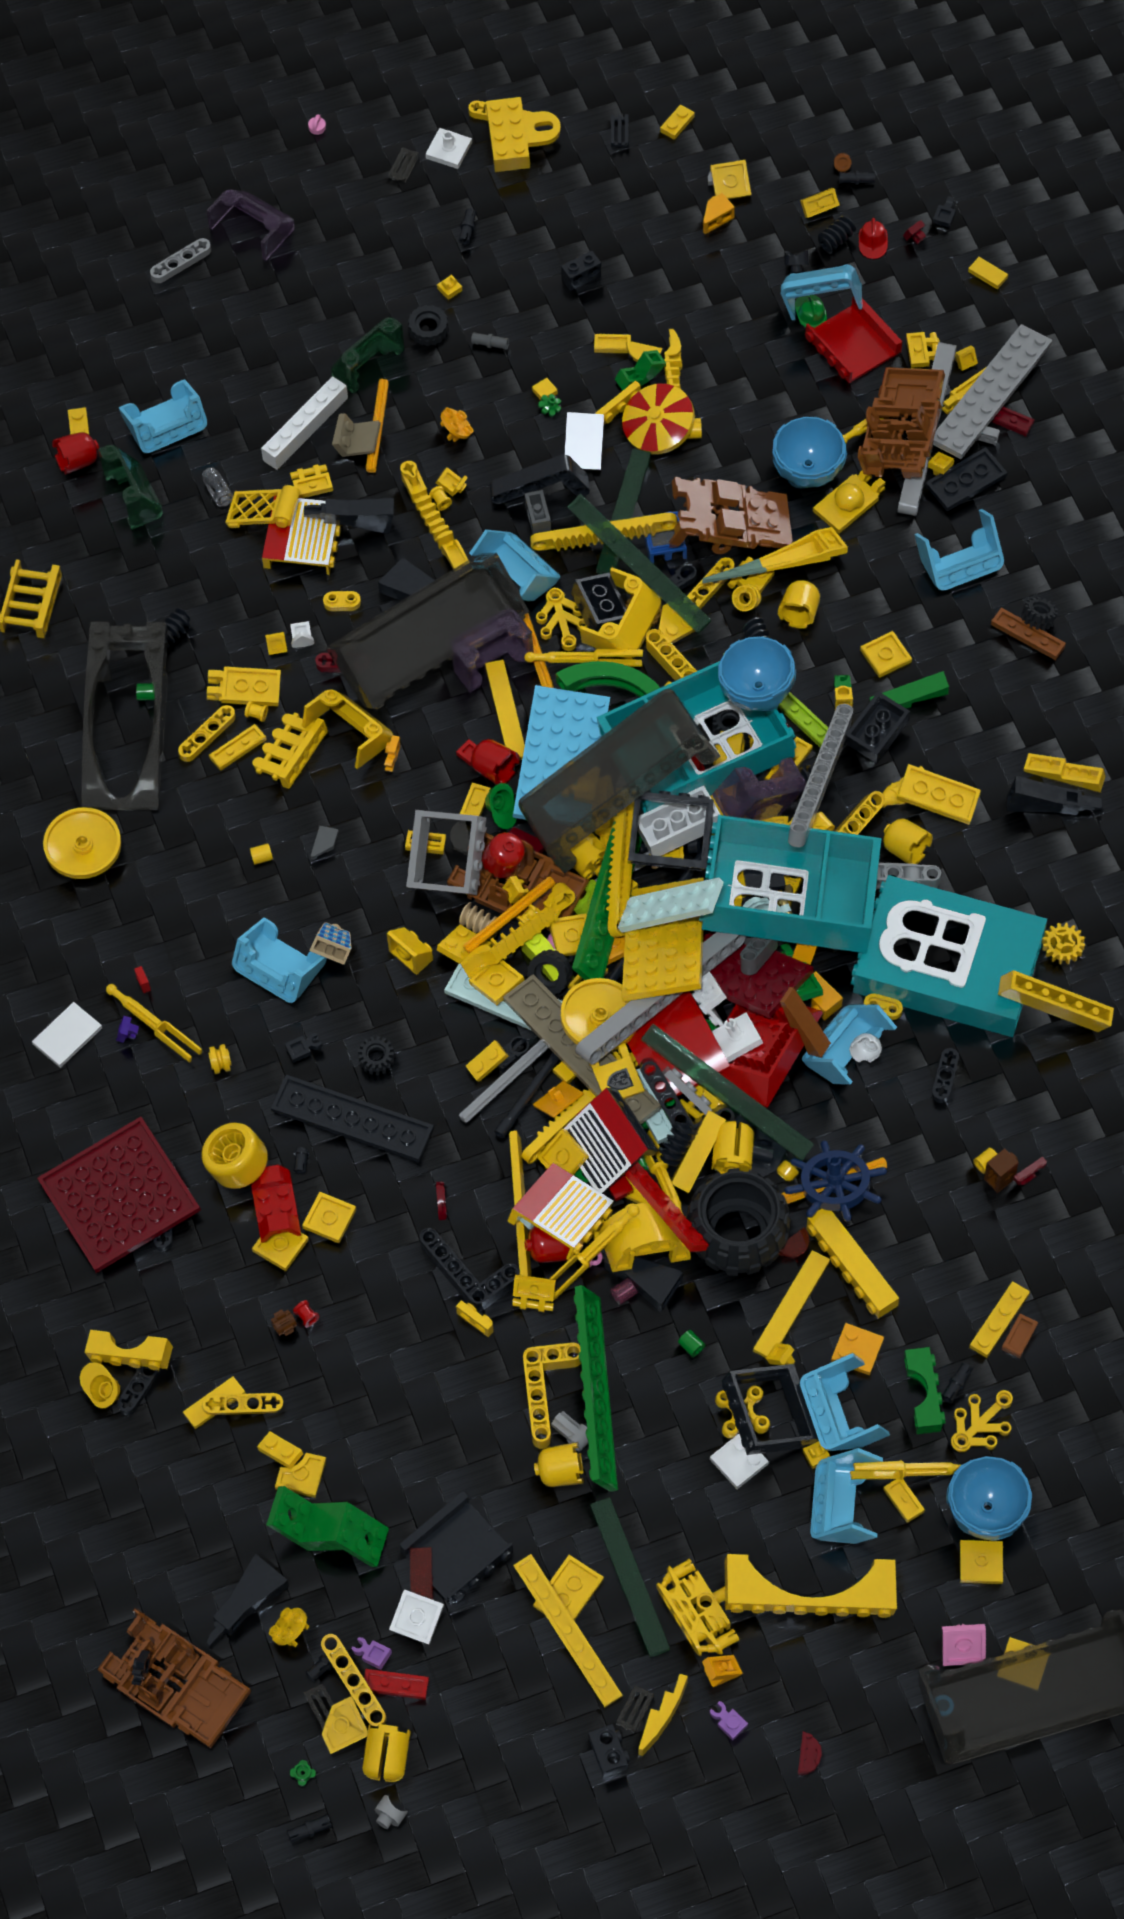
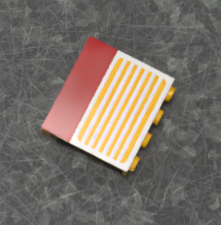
M299 498L290 526L281 528L276 523L268 525L262 555L263 568L271 569L272 561L325 566L327 575H330V570L335 565L333 554L338 549L336 538L340 537L341 526L324 523V519L304 517V506L320 505L325 503V501Z
M552 1163L512 1208L508 1222L515 1225L522 1217L569 1247L570 1250L566 1258L569 1260L574 1254H579L583 1247L582 1244L584 1242L587 1244L590 1241L593 1231L597 1232L600 1229L603 1220L609 1219L613 1211L611 1207L614 1201Z

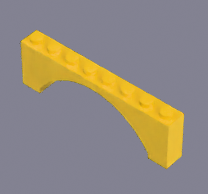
M727 1554L725 1558V1610H731L734 1613L749 1610L757 1614L773 1611L774 1614L794 1612L796 1615H804L809 1612L819 1616L836 1613L837 1616L857 1614L859 1617L878 1615L879 1617L887 1618L894 1615L897 1609L895 1560L874 1559L870 1571L849 1589L831 1596L811 1598L788 1593L771 1584L753 1567L748 1560V1555Z

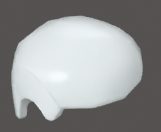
M863 1033L854 1038L849 1051L855 1061L861 1062L866 1060L870 1063L880 1056L882 1046L877 1037L869 1033Z

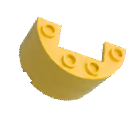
M648 1202L628 1204L624 1209L606 1220L601 1227L599 1235L610 1224L627 1213L631 1205L638 1206L639 1214L636 1217H632L625 1224L623 1230L604 1248L612 1272L632 1269L635 1256L670 1251L669 1259L671 1263L690 1260L691 1258L690 1251Z

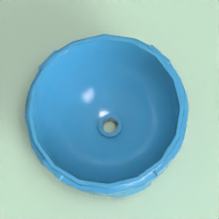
M801 417L791 420L779 428L773 440V463L780 475L795 488H811L826 485L842 470L846 461V443L842 433L836 428L835 424L819 417Z
M748 637L741 641H736L725 651L718 665L720 687L725 696L737 707L748 711L774 710L788 695L795 683L796 669L791 651L785 644L782 645L778 641L766 637Z
M985 1456L962 1464L954 1472L947 1488L946 1498L952 1516L961 1530L977 1538L995 1541L1013 1535L1022 1525L1031 1510L1032 1492L1028 1479L1022 1472V1469L1015 1463L1002 1458ZM989 1505L991 1509L986 1510L984 1506Z

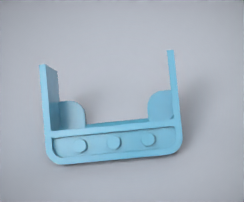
M851 265L797 274L793 273L788 275L781 285V295L791 320H795L796 297L850 288L858 308L862 309V284L856 269Z
M980 509L979 514L983 527L972 533L971 541L973 546L940 558L937 550L930 547L928 539L918 533L914 534L921 562L937 588L947 590L1002 568L1004 557L993 515Z
M485 529L469 552L471 556H481L483 562L490 567L499 566L521 587L519 589L520 594L517 596L519 600L535 601L560 579V575L511 532Z
M847 1005L823 1031L831 1044L822 1058L809 1055L806 1052L802 1057V1061L807 1067L833 1084H851L853 1081L848 1077V1070L845 1066L852 1058L849 1048L854 1038L860 1034L869 1033L879 1039L883 1030H895L897 1026L879 1005Z
M854 1353L806 1373L800 1380V1387L819 1442L828 1451L862 1448L890 1435L889 1431L878 1424L868 1429L855 1427L849 1430L837 1394L846 1390L849 1385L847 1372L865 1365L864 1361Z
M857 1448L819 1461L815 1470L810 1529L813 1538L820 1541L850 1544L877 1538V1533L863 1528L857 1522L853 1523L856 1485L862 1484L866 1479H851L850 1471H854V1463L883 1462L882 1457Z

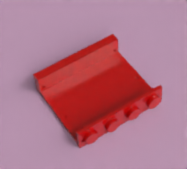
M853 296L852 305L815 328L811 327L809 323L806 324V339L815 345L817 351L825 356L830 366H834L841 378H845L848 383L853 382L901 353L902 340L863 298L862 309L858 308Z

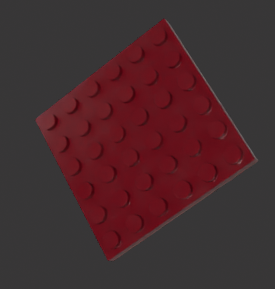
M142 1117L130 1122L37 1178L96 1273L201 1211L198 1203Z

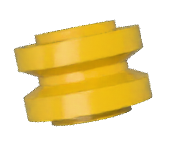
M752 584L737 587L732 594L733 605L740 611H750L757 608L761 602L759 589ZM745 593L749 594L750 601L748 603L745 602L743 599V595Z
M225 1044L220 1045L218 1050L214 1046L209 1047V1059L215 1074H219L221 1069H224L225 1072L231 1071L230 1066L232 1065L228 1048L225 1047Z

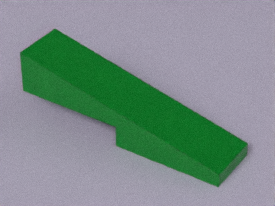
M944 671L883 692L882 694L904 708H909L914 702L948 695L949 685Z

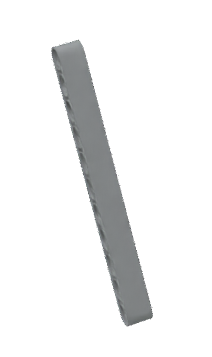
M938 342L932 369L944 370L945 373L941 397L938 400L941 403V409H939L940 414L936 430L957 345ZM926 457L925 467L922 469V477L905 478L898 513L917 515L930 457Z
M840 704L836 707L790 824L788 843L791 846L802 847L806 843L844 745L845 734L851 727L853 708L848 704Z
M716 932L703 942L702 977L744 943L746 936ZM683 992L631 1000L581 1040L576 1046V1054L591 1065L597 1063Z

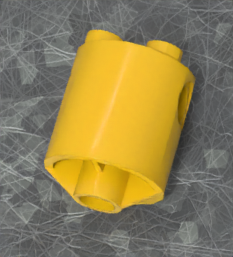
M584 824L567 829L561 836L557 852L582 877L590 879L595 875H599L606 846Z

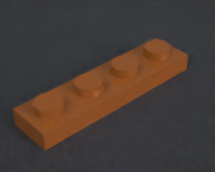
M1000 608L991 621L992 626L1054 660L1058 658L1066 646L1065 642L1040 628L1037 630L1035 626L1029 627L1030 624L1026 625L1025 621L1020 617Z

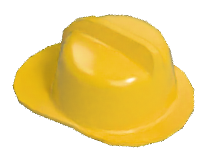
M96 1362L84 1366L80 1374V1384L94 1405L99 1408H107L114 1401H118L120 1385L102 1364Z

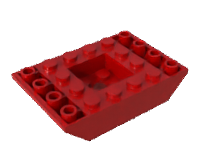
M736 1004L727 1021L729 1022L730 1018L735 1019L747 1012L763 1044L728 1062L731 1067L730 1069L705 1081V1083L721 1095L768 1108L802 1050L804 1043L798 1029L790 1027L782 1006L769 1019ZM807 1007L818 1022L823 1014L822 1010Z

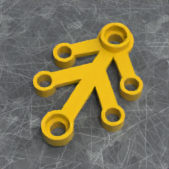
M552 588L546 594L547 603L536 614L537 623L545 624L547 622V614L553 607L555 608L554 615L540 631L541 638L544 640L550 639L552 637V630L559 622L563 636L561 639L562 648L566 651H572L576 648V638L570 634L567 621L576 625L579 631L580 624H585L584 627H587L584 619L576 617L581 616L580 611L575 610L578 608L576 603L565 598L564 592L561 589ZM562 605L572 609L574 615L564 611Z
M1006 1390L998 1392L996 1402L980 1418L979 1406L981 1398L977 1394L970 1395L968 1405L971 1407V1427L965 1432L964 1420L966 1419L967 1412L963 1408H957L954 1412L957 1433L951 1438L952 1447L958 1452H965L971 1446H985L989 1450L996 1448L997 1439L995 1436L989 1435L986 1438H975L973 1436L977 1432H999L1003 1436L1010 1434L1011 1425L1008 1422L1000 1424L987 1423L1002 1408L1006 1409L1011 1406L1012 1394ZM971 1399H977L978 1403L973 1404ZM1006 1399L1007 1403L1003 1404L1000 1400ZM961 1412L964 1416L958 1417L957 1413ZM1006 1426L1009 1430L1003 1431L1001 1427ZM963 1440L965 1444L959 1445L958 1441ZM988 1440H993V1441H994V1444H993V1445H989V1444L987 1443V1441H988Z

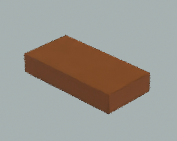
M1020 1313L1001 1350L1021 1358L1038 1322Z

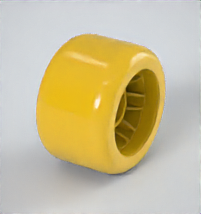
M227 1123L218 1127L208 1136L202 1148V1162L206 1170L219 1184L231 1189L243 1188L255 1182L265 1170L268 1161L267 1149L262 1140L250 1127L242 1123Z

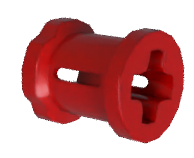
M307 1300L300 1302L293 1309V1313L303 1320V1325L306 1328L314 1325L320 1317L318 1313H314L309 1307Z

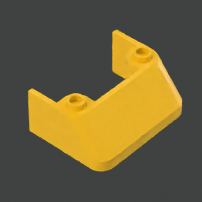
M611 567L610 573L615 585L625 589L627 593L634 596L619 625L607 622L601 626L599 632L581 625L582 643L597 649L640 650L647 632L650 630L661 609V599L639 577ZM620 657V658H623V659H633L634 657Z
M335 690L324 691L304 707L302 721L304 728L326 711L332 709L368 738L366 742L358 747L355 762L356 769H359L386 748L387 742L391 741L393 733L389 728L349 697Z

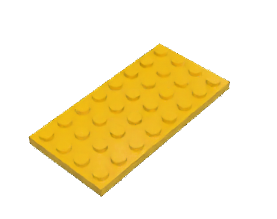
M704 878L636 888L630 892V897L704 881ZM700 916L625 932L622 998L624 1002L701 989L704 930H702L703 922L699 921Z

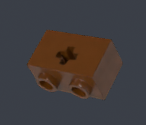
M1004 1148L987 1162L984 1180L997 1193L1013 1181L1019 1163L1017 1157Z

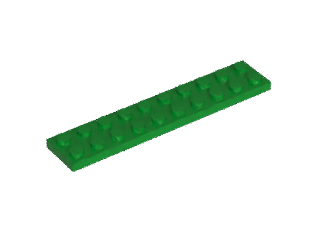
M612 828L572 966V969L584 980L604 977L615 938L608 931L609 911L606 910V907L609 906L607 900L610 898L607 893L611 890L608 887L611 883L608 878L612 876V873L609 872L612 866L609 864L613 861L610 855L614 852L611 850V847L614 846L611 840L615 838L612 835L615 828ZM638 831L635 846V853L637 854L639 852V848L642 841V838L639 835ZM632 864V873H633L635 864Z
M580 1285L575 1287L574 1302L577 1307L575 1318L579 1333H577V1339L580 1343L579 1359L582 1364L580 1375L584 1386L582 1396L585 1401L586 1410H584V1417L587 1421L586 1437L589 1442L587 1454L591 1465L589 1475L593 1482L611 1492L617 1491L618 1485L601 1299L589 1289Z

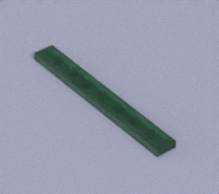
M638 449L632 450L611 521L633 517L651 452ZM619 538L618 542L612 539L611 543H608L607 540L604 542L596 573H610L611 567L617 569L625 543L622 538Z
M610 1497L590 1504L649 1657L651 1658L670 1651Z

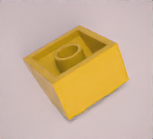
M403 927L387 932L389 952L414 974L417 975L433 961L432 948L427 943L423 944L413 931H408Z

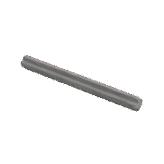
M539 1040L459 1114L461 1120L465 1123L469 1122L549 1047L542 1040Z

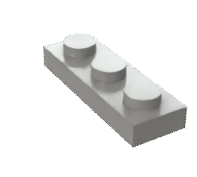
M667 1066L662 1071L664 1076L705 1115L708 1110L712 1111L709 1106L711 1102L704 1095L700 1097L695 1093L696 1087L689 1081L685 1083L681 1079L683 1075L675 1067L671 1069Z

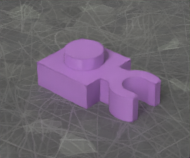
M358 1637L357 1640L362 1647H352L353 1653L357 1656H362L364 1662L381 1670L392 1654L391 1649L375 1641L368 1645L364 1638Z
M719 1701L717 1706L722 1711L716 1713L711 1709L710 1715L714 1719L721 1720L718 1723V1727L734 1740L748 1726V1723L734 1709L728 1713L724 1703Z

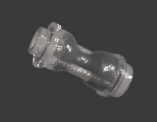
M213 467L206 469L202 473V480L218 506L229 505L233 495L221 474Z

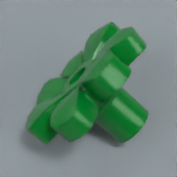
M550 394L549 397L547 395L541 397L542 401H539L538 407L543 408L541 410L543 414L549 412V416L553 417L555 412H560L561 407L558 405L561 404V400L559 398L555 399L554 394Z

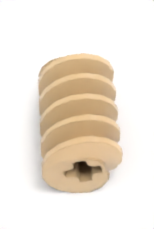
M469 902L463 908L459 922L462 926L466 925L467 929H472L474 933H479L497 917L495 916L490 920L491 913L483 916L484 909L477 912L478 906L475 905L471 909V902ZM501 929L498 930L494 935H492L487 940L490 941L491 938H495L501 931Z

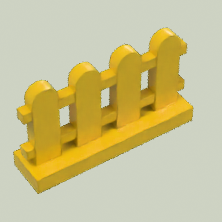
M298 713L293 715L285 714L282 717V722L285 725L284 729L276 728L272 732V736L276 740L274 744L265 743L262 747L266 755L264 759L257 757L252 762L256 773L261 775L264 772L272 775L273 780L277 781L280 779L282 786L290 789L328 732L325 721L317 718L316 721L314 720L304 728L302 726L303 719L299 718ZM295 729L302 733L299 736L291 733L290 730ZM284 743L292 747L288 750L280 747V745ZM273 757L275 759L281 760L282 762L279 765L274 762H271L270 760Z

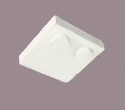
M740 1434L736 1435L710 1456L711 1462L736 1489L740 1488L769 1463L762 1454L747 1455L745 1448L742 1446Z
M404 1590L389 1630L430 1645L444 1604Z

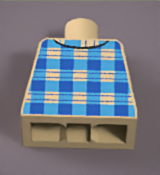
M324 923L318 931L309 951L345 964L351 951L350 932L341 929L338 924Z

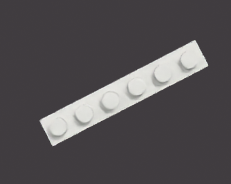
M332 376L261 448L263 461L278 470L347 400V386Z

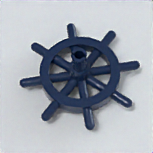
M822 1141L820 1144L822 1153L814 1156L807 1163L797 1158H792L790 1161L791 1165L802 1169L801 1184L788 1186L784 1191L786 1194L804 1193L807 1200L812 1203L806 1212L809 1218L813 1217L821 1208L828 1211H841L844 1221L848 1222L851 1220L849 1209L858 1205L864 1198L876 1204L881 1202L880 1196L869 1192L870 1178L885 1175L887 1169L880 1167L869 1170L866 1163L860 1158V1155L865 1150L862 1144L858 1145L850 1153L841 1150L830 1151L828 1142ZM826 1165L828 1168L827 1172L819 1169ZM851 1167L857 1171L856 1173L846 1174ZM812 1175L822 1179L810 1182ZM861 1180L859 1187L849 1183L852 1181ZM825 1187L821 1194L814 1190ZM845 1189L852 1193L845 1196L843 1190ZM832 1192L836 1193V1197H829Z

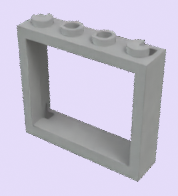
M415 810L406 887L477 895L478 885L480 886L479 875L482 869V852L485 848L486 818L474 815ZM430 818L472 822L464 887L423 883Z

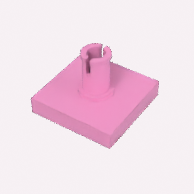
M985 1624L943 1626V1666L986 1663Z

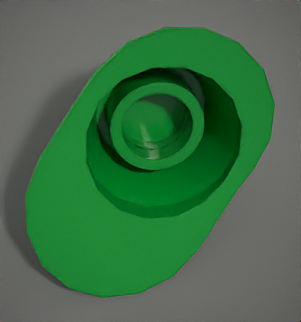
M808 295L796 299V313L801 325L805 328L808 323L811 327L815 328L827 320L824 304L818 296Z
M499 783L489 790L485 798V805L488 811L492 813L497 826L502 829H509L514 826L517 818H513L514 794L508 784Z

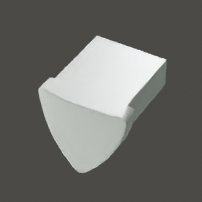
M309 621L290 624L293 638L291 645L293 648L314 644Z

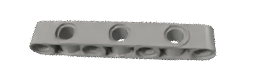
M879 863L876 889H880L882 881L886 882L888 875H895L901 879L938 888L941 870L934 865Z

